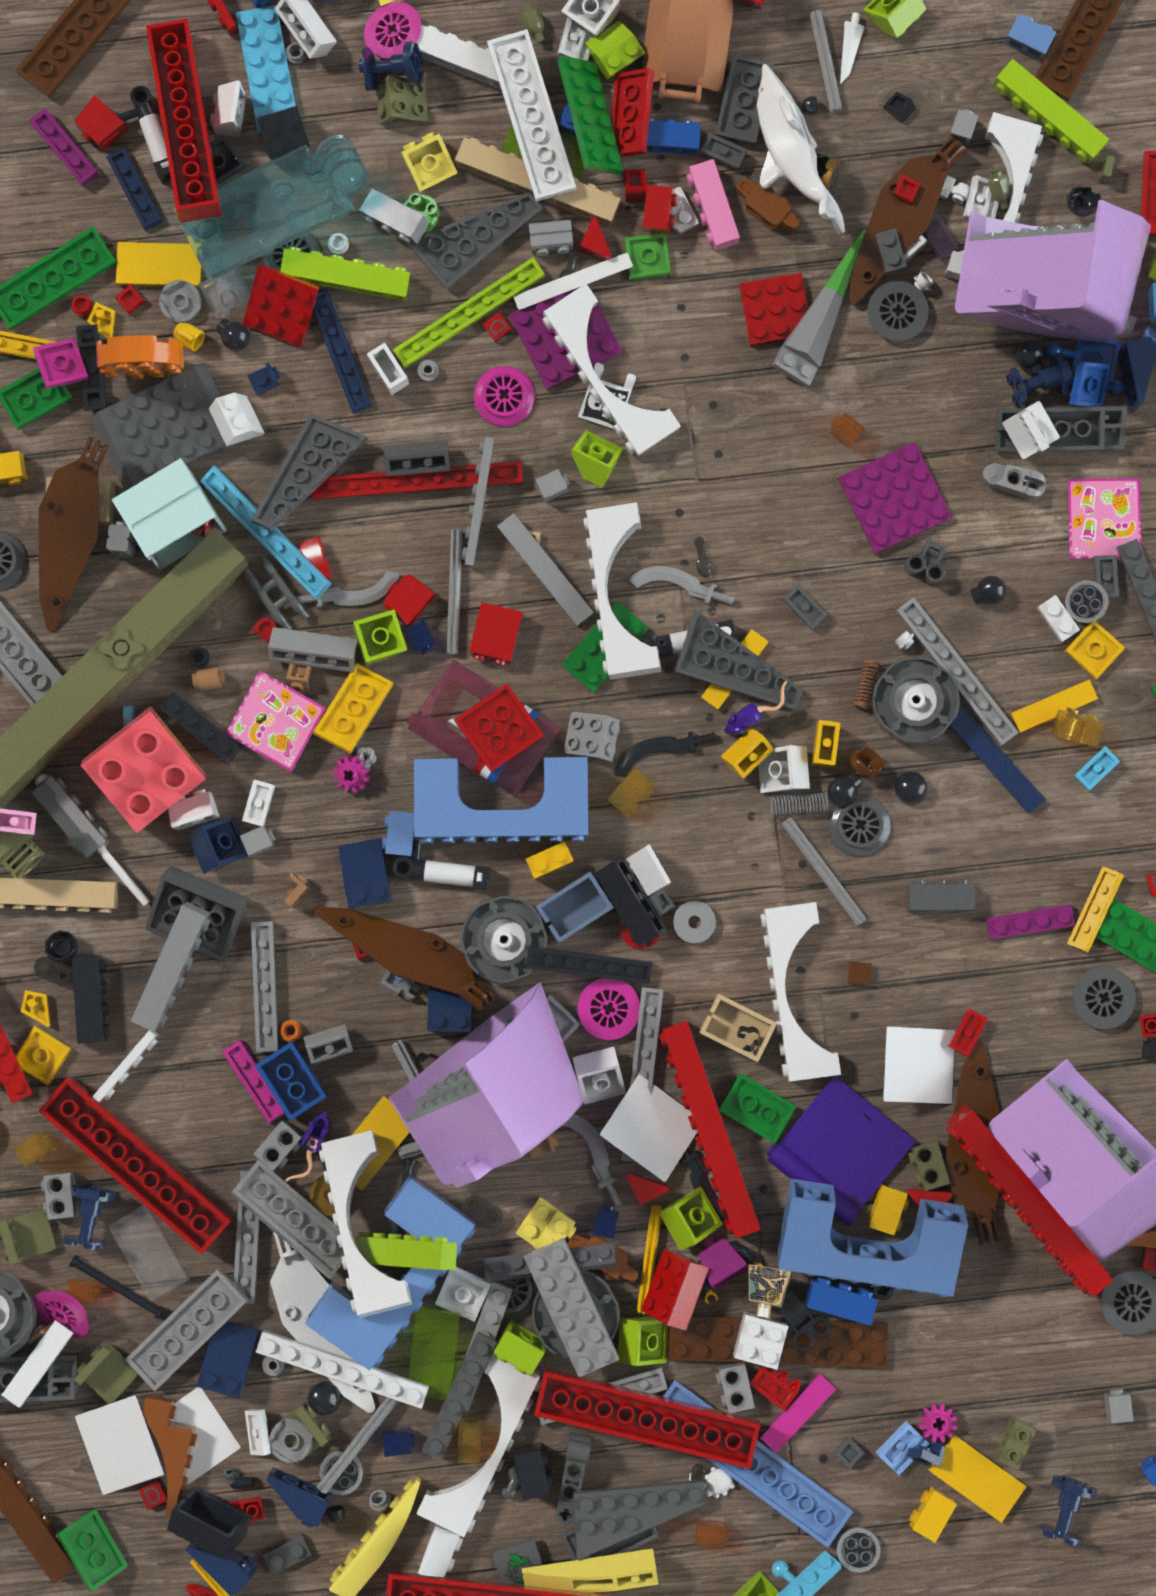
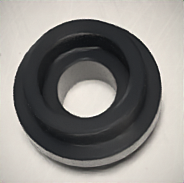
M195 647L189 652L188 660L193 667L204 668L210 661V655L205 648ZM199 654L203 655V659L200 662L196 661V656Z

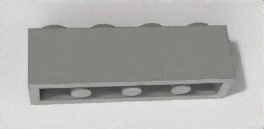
M273 627L268 645L269 661L347 672L354 671L358 654V639L289 630L286 628Z

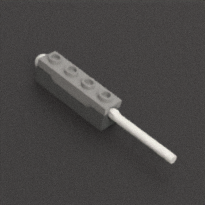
M47 774L38 775L35 780L37 788L31 793L86 858L91 859L99 853L144 907L147 906L151 901L106 849V846L110 843L107 839L108 833L101 826L98 828L94 824L95 818L88 810L83 811L79 806L81 801L75 794L70 795L66 790L68 786L60 777L57 779Z

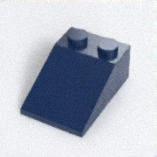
M1152 337L1126 341L1119 350L1118 361L1122 380L1126 385L1125 395L1129 414L1134 413L1143 404L1156 359V344L1153 343Z
M381 838L339 846L348 908L355 909L393 901Z
M429 986L427 1031L472 1032V1005L457 994Z
M227 1321L210 1339L197 1387L239 1398L244 1391L259 1329Z
M273 1467L266 1478L267 1482L293 1514L302 1520L301 1523L310 1528L318 1527L333 1493L328 1491L324 1494L318 1490L316 1485Z
M191 1542L185 1549L229 1596H234L252 1578L257 1569L252 1557L249 1555L245 1556L237 1550H233L223 1560L195 1546Z

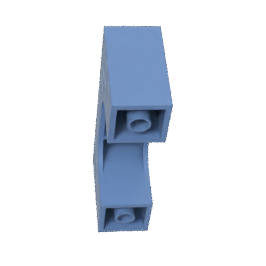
M587 757L544 758L543 797L537 805L526 810L470 809L462 803L460 798V763L458 759H414V837L422 844H432L434 840L440 839L442 843H455V839H463L464 843H477V839H484L485 843H498V839H506L507 843H518L520 839H528V842H541V838H549L550 842H563V838H571V842H584V838H588Z
M411 1174L385 1209V1216L411 1235H416L417 1240H419V1236H432V1241H435V1237H447L448 1242L457 1243V1256L462 1250V1242L465 1239L468 1241L475 1232L473 1219ZM407 1267L398 1281L405 1280L408 1283L412 1305L360 1318L357 1316V1313L352 1311L351 1300H354L353 1296L332 1282L307 1316L305 1325L370 1371L373 1366L375 1368L379 1366L384 1358L383 1352L385 1349L390 1350L397 1340L396 1334L398 1331L401 1330L403 1332L410 1322L409 1316L411 1313L418 1312L423 1304L422 1298L424 1295H430L436 1286L435 1280L437 1277H443L447 1270Z
M790 1178L778 1243V1269L791 1271V1273L800 1272L808 1276H825L832 1280L844 1279L852 1283L864 1282L877 1287L881 1285L889 1286L896 1290L908 1289L917 1293H934L941 1297L954 1296L968 1229L964 1205L920 1199L916 1224L912 1234L900 1242L878 1241L842 1235L832 1228L836 1206L834 1185Z

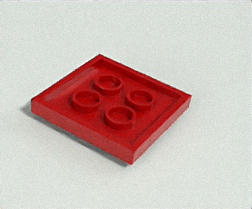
M259 264L243 324L302 347L319 286Z
M802 273L739 283L750 347L786 341L808 310Z
M507 683L454 719V722L490 773L544 737V734Z

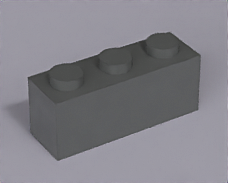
M448 440L384 446L387 476L450 471Z
M912 880V884L907 885V911L975 910V884H969V880H955L956 884H947V880H934V884H926L925 880Z

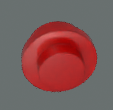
M79 295L73 299L71 308L77 316L84 317L91 313L93 303L89 297Z

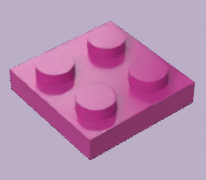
M75 338L33 347L46 389L88 379Z

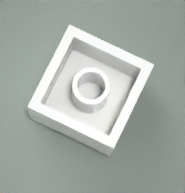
M744 1311L733 1351L734 1358L777 1370L788 1330L787 1323L771 1318L756 1317V1314Z

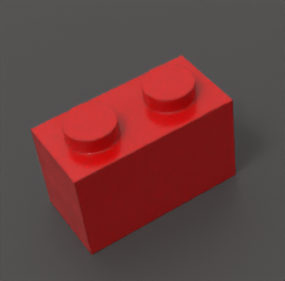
M647 185L642 228L645 232L670 234V228H674L675 215H672L673 207L677 206L678 195L675 194L673 187Z

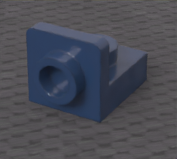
M269 362L265 363L266 367L247 375L257 396L280 386L277 380L281 378L276 366L271 367Z
M929 1443L927 1447L909 1448L907 1457L925 1466L940 1467L944 1457L945 1445Z

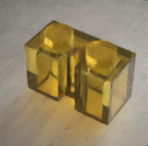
M1066 707L1065 711L1058 709L1051 734L1097 748L1105 723L1098 721L1099 717L1086 713L1085 717L1078 715L1079 711Z
M634 768L609 796L607 802L625 818L629 814L633 817L640 809L638 803L643 798L647 800L653 794L654 790L652 787L654 783L638 769Z
M41 1132L34 1134L13 1150L24 1167H28L38 1163L57 1149L54 1146L56 1144L54 1138L49 1133Z

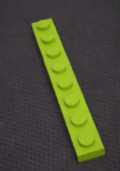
M532 257L394 348V354L406 369L512 299L515 295L544 278V272Z

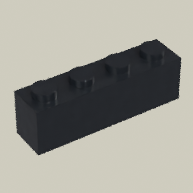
M172 692L159 707L227 764L242 749V747L175 692Z
M623 857L614 860L594 873L598 884L605 890L608 900L619 914L620 921L626 925L632 941L638 947L649 943L667 931Z
M102 955L71 957L77 1044L108 1041L110 1025L106 1024V1015L109 1014L108 1002H105L104 994H107V982L103 981V972L106 971L105 959H102Z

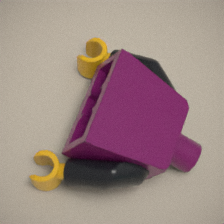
M712 1234L701 1240L706 1250L699 1254L700 1260L698 1262L709 1268L702 1286V1291L705 1292V1302L710 1304L707 1298L709 1295H714L717 1301L716 1290L748 1271L749 1264L763 1266L760 1262L756 1261V1258L747 1247L735 1241L727 1242L725 1238L716 1242Z

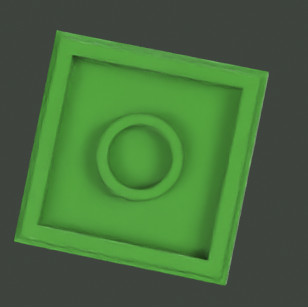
M658 233L624 237L626 253H628L633 267L628 268L629 280L671 276L666 234Z

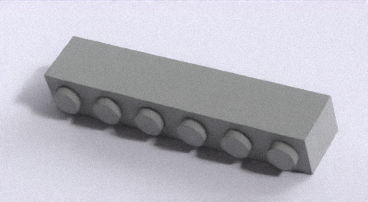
M189 902L181 906L131 1022L152 1032H155L159 1027L163 1028L168 1018L165 1015L167 1009H171L176 1000L174 996L175 991L181 988L185 980L182 977L185 969L189 970L193 962L191 955L194 950H198L202 939L199 937L202 931L205 932L211 920L208 919L210 912Z

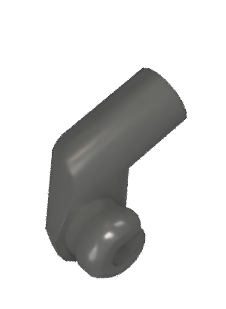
M516 1465L506 1469L510 1482L507 1487L502 1489V1496L505 1499H514L521 1488Z

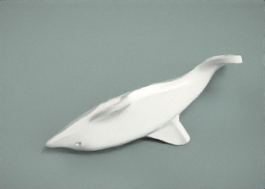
M764 64L762 65V79L758 89L757 111L768 154L760 175V185L763 189H768L781 178L787 179L803 195L818 203L820 216L831 221L838 235L845 232L843 216L836 201L825 188L818 175L817 155L815 152L817 144L808 131L804 116L784 84L771 68Z

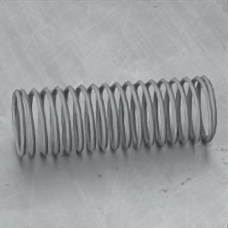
M814 793L813 795L803 794V797L801 794H797L796 797L795 795H786V798L784 795L782 797L780 795L779 798L778 796H771V815H774L773 798L775 804V815H777V801L778 811L780 815V799L782 804V814H784V800L785 813L787 815V799L789 805V814H791L790 797L792 802L793 814L794 799L796 814L798 813L797 797L799 802V813H801V799L802 812L804 814V797L806 803V813H808L807 796L809 800L810 813L811 797L813 813L815 812L814 796L816 800V812H818L817 798H819V810L821 812V796L823 801V812H825V809L826 812H828L827 793H820V795L819 793Z

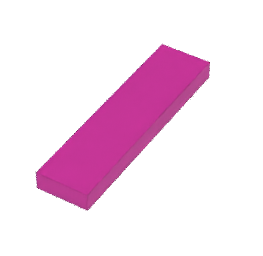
M242 1040L237 1041L222 1051L268 1123L270 1124L284 1115V1111L256 1069L255 1065L257 1063Z
M819 1373L785 1411L762 1433L760 1438L777 1453L830 1397L836 1388Z

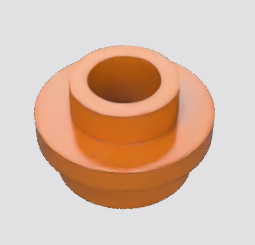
M288 1020L280 1027L281 1037L288 1042L296 1041L301 1036L302 1028L297 1021ZM289 1027L295 1029L293 1035L288 1034L287 1030Z

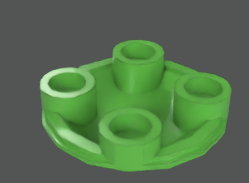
M418 193L411 194L403 205L424 215L430 222L423 233L425 234L431 231L437 224L439 207L437 202L430 196L419 195Z

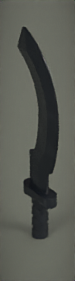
M693 731L688 732V737L679 740L676 737L664 736L639 742L629 748L620 758L614 775L627 777L631 768L638 760L653 753L672 752L674 755L688 750L694 753L696 752V745L715 741V733L692 737Z
M687 1148L683 1154L685 1158L680 1159L679 1162L681 1165L686 1163L691 1170L689 1175L694 1190L702 1187L719 1218L728 1219L726 1213L722 1214L717 1202L719 1198L714 1194L705 1175L707 1170L697 1157L700 1153L698 1150L691 1153Z

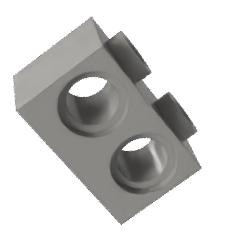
M284 1119L254 1152V1155L272 1171L276 1170L277 1167L281 1170L289 1161L287 1158L291 1151L295 1153L302 1146V1141L300 1140L303 1138V1135ZM285 1132L292 1134L293 1141L291 1144L283 1142L282 1136ZM270 1149L277 1150L279 1157L276 1161L268 1157Z
M74 1171L43 1176L44 1180L41 1181L42 1193H45L46 1202L43 1203V1210L48 1220L77 1216V1197L71 1195L72 1187L75 1185ZM55 1179H59L62 1182V1189L60 1191L56 1190L53 1186ZM57 1201H61L64 1204L63 1212L56 1210L55 1205Z
M736 1362L719 1366V1373L715 1375L718 1387L722 1386L724 1395H720L723 1408H727L729 1414L755 1408L745 1363ZM729 1372H736L738 1374L734 1382L726 1380V1375ZM733 1394H741L743 1396L742 1401L738 1404L732 1403L731 1397Z

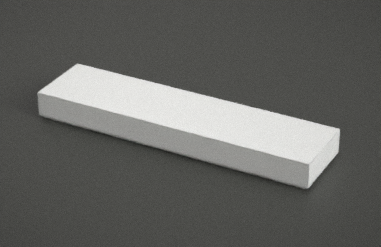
M55 1320L2 1393V1396L21 1408L74 1333Z

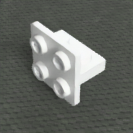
M1040 401L1035 402L1002 422L1022 459L1029 457L1037 451H1044L1049 448V444L1060 438Z

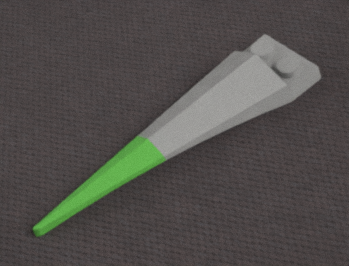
M865 230L859 233L826 285L779 349L772 364V367L806 388L811 385L817 369L821 366L865 235Z

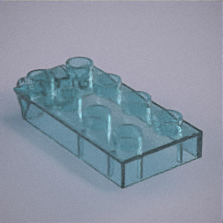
M334 135L323 140L315 153L310 150L309 146H301L219 186L218 192L223 216L180 224L208 281H211L219 276L230 274L235 268L258 257L267 256L274 249L295 239L304 238L315 229L348 216L350 212L355 211L349 196L357 193L365 186L368 180V171L350 139L343 135ZM174 208L173 210L178 218L176 208Z

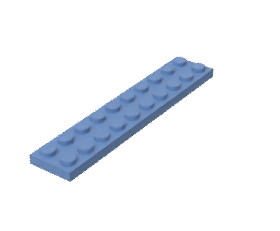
M675 1379L663 1395V1397L715 1409ZM758 1440L750 1469L708 1459L827 1548L853 1513L851 1508Z

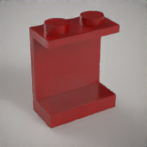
M481 602L469 653L473 655V659L485 661L486 658L492 659L494 664L506 666L507 663L512 664V655L520 623H522L523 612Z

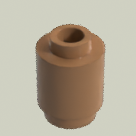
M215 667L198 670L197 673L192 674V680L195 690L202 692L222 688V683H225V676L223 670L219 671V668Z

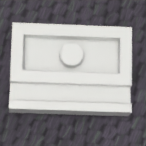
M567 17L557 55L588 61L590 52L585 43L595 37V35Z
M975 175L972 177L970 193L963 217L969 219L970 212L974 211L995 219L999 202L994 200L990 193L988 179Z

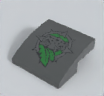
M534 1537L492 1551L502 1583L525 1585L522 1568L543 1565Z

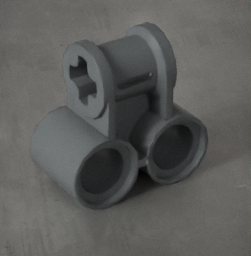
M928 538L921 553L912 554L905 562L904 569L906 573L911 576H917L923 572V577L927 584L937 585L945 577V569L940 562L948 547L940 546L932 542L931 538ZM910 561H918L920 569H913L910 566ZM932 569L937 570L939 578L933 579L929 575V571Z

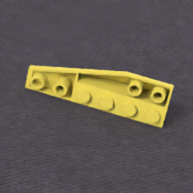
M418 1476L415 1480L411 1478L403 1488L405 1490L404 1494L401 1497L396 1496L390 1503V1511L386 1515L382 1513L375 1521L377 1525L372 1532L368 1530L360 1541L363 1542L358 1549L354 1547L347 1555V1559L344 1562L345 1565L342 1566L340 1564L335 1569L330 1578L332 1583L329 1590L339 1596H356L381 1566L406 1523L422 1478Z
M653 1549L522 1568L524 1584L526 1586L595 1593L658 1585Z

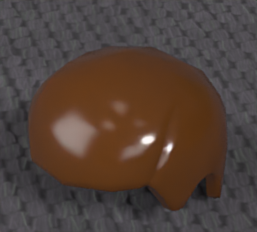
M863 747L861 750L857 749L850 757L852 769L863 778H874L884 768L882 758L868 747Z

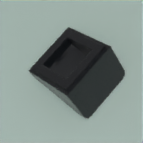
M897 91L883 106L890 115L901 123L915 110L912 99Z

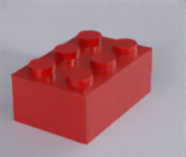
M664 1249L641 1311L668 1326L686 1330L709 1268L683 1254Z

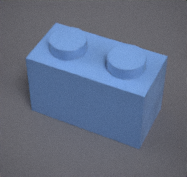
M1018 14L1004 44L1042 62L1056 32L1050 26L1041 25L1027 15L1022 16Z
M390 811V814L385 817L384 827L388 828L387 837H383L382 849L386 850L385 854L412 857L415 839L414 813Z

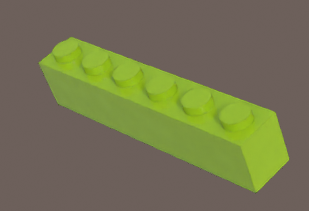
M1014 59L996 77L993 84L996 91L1001 95L1007 96L1016 108L1025 111L1030 120L1038 122L1043 126L1047 134L1055 136L1064 148L1072 150L1081 162H1086L1089 165L1109 141L1107 136Z
M296 247L284 248L280 269L283 273L314 285L406 302L410 272H406V269L402 267L390 269L385 268L386 265L381 263L369 265L360 259L348 261L339 255L327 257L318 251L306 253Z
M358 1232V1236H353L359 1251L369 1264L456 1270L457 1243L448 1242L447 1237H435V1241H432V1236H419V1240H417L416 1235H404V1238L401 1239V1234H388V1238H386V1233H373V1237H371V1232Z

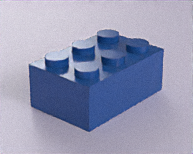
M295 1041L290 1042L255 1065L289 1121L329 1096Z
M816 1275V1278L811 1276L809 1278L803 1302L807 1308L871 1326L878 1299L870 1289L858 1286V1290H856L849 1283L837 1280V1284H835L825 1276Z

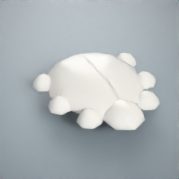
M712 1467L709 1475H704V1479H706L705 1495L708 1497L713 1495L717 1499L721 1493L723 1496H726L728 1494L727 1490L735 1487L732 1477L721 1469Z

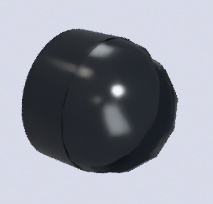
M817 96L807 97L803 101L802 106L806 113L817 114Z
M335 1505L327 1509V1516L330 1522L339 1524L343 1521L345 1517L344 1506Z

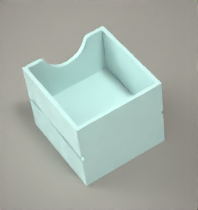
M181 458L111 499L148 560L152 559L160 571L189 554L204 539V537L191 533V531L211 519H215L212 530L215 528L220 534L227 531L195 476Z

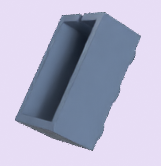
M588 872L535 906L546 924L551 922L552 925L549 928L559 943L614 908L591 872Z

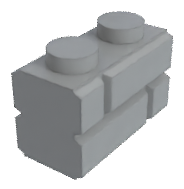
M571 220L529 224L532 254L536 253L537 256H545L549 254L548 252L557 251L558 254L569 253V250H573Z
M116 522V525H109L108 536L110 538H107L106 548L115 557L136 558L137 549L135 546H137V541L126 523Z
M345 1024L303 1037L311 1065L319 1063L321 1060L326 1061L353 1052Z

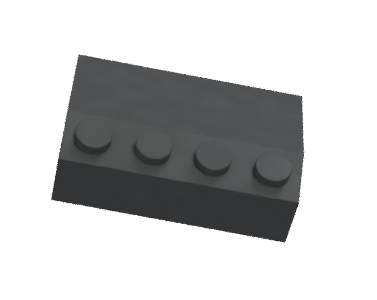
M170 865L161 876L145 930L168 938L181 906L189 902L210 912L208 919L211 921L205 932L202 931L199 937L202 939V942L197 951L224 962L244 917L250 898Z

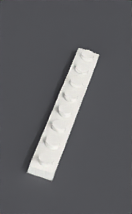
M263 1330L256 1353L421 1409L429 1388L428 1385L372 1367L369 1371L355 1360Z

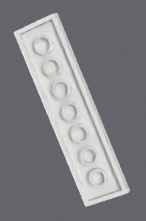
M528 30L487 41L535 201L576 190L575 181Z

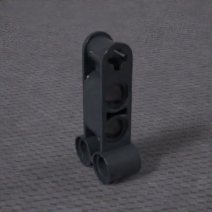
M788 1286L783 1304L778 1310L796 1331L793 1338L796 1349L802 1353H807L813 1349V1338L825 1339L830 1335L831 1325L824 1317L813 1318ZM819 1322L827 1325L826 1331L821 1334L815 1331V1326ZM807 1336L810 1339L807 1347H800L798 1345L800 1337Z

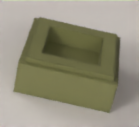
M1107 155L1103 161L1099 182L1106 184L1110 179L1115 156Z

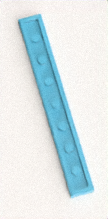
M213 466L200 480L224 507L315 599H318L332 584L277 527L270 531L252 522L251 519L258 508L216 466Z

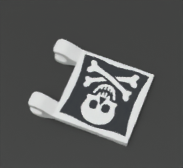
M596 363L594 371L600 380L604 365ZM628 374L624 387L603 380L600 381L613 395L628 403L636 376ZM588 386L578 418L614 429L615 423L611 418H606L601 410L603 405L599 400H594L590 393L591 387Z

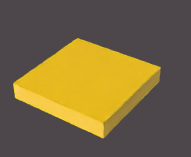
M1095 621L1089 623L1064 652L1096 680L1121 654L1125 647Z
M34 1026L16 1054V1058L23 1071L44 1084L50 1085L72 1048L41 1028Z

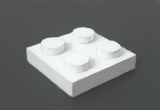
M456 1267V1270H449L435 1304L475 1322L492 1282H486L485 1279Z

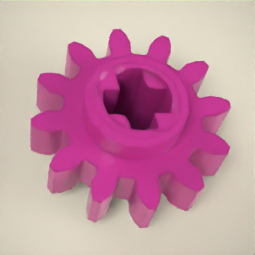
M346 755L344 759L337 760L339 766H335L332 769L338 773L333 777L334 780L339 779L340 781L337 787L344 785L345 792L352 788V791L356 793L359 791V788L364 789L366 787L365 782L371 779L370 776L366 775L371 768H364L366 760L359 762V755H356L353 759L350 755Z
M932 1402L930 1410L923 1407L926 1413L925 1416L918 1415V1418L924 1421V1423L918 1425L919 1429H926L923 1432V1436L927 1438L931 1435L932 1442H935L937 1437H939L944 1443V1436L947 1435L952 1438L950 1430H957V1427L952 1424V1422L957 1420V1417L954 1415L949 1416L953 1410L950 1407L944 1410L945 1406L942 1402L938 1408ZM936 1418L942 1421L939 1427H936L934 1424L936 1423Z

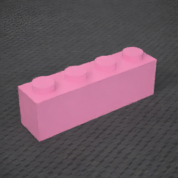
M714 159L690 166L689 174L686 177L689 187L694 188V203L696 207L700 206L702 213L699 216L702 226L707 227L708 233H706V238L709 246L713 245L714 251H718L739 244L740 236Z

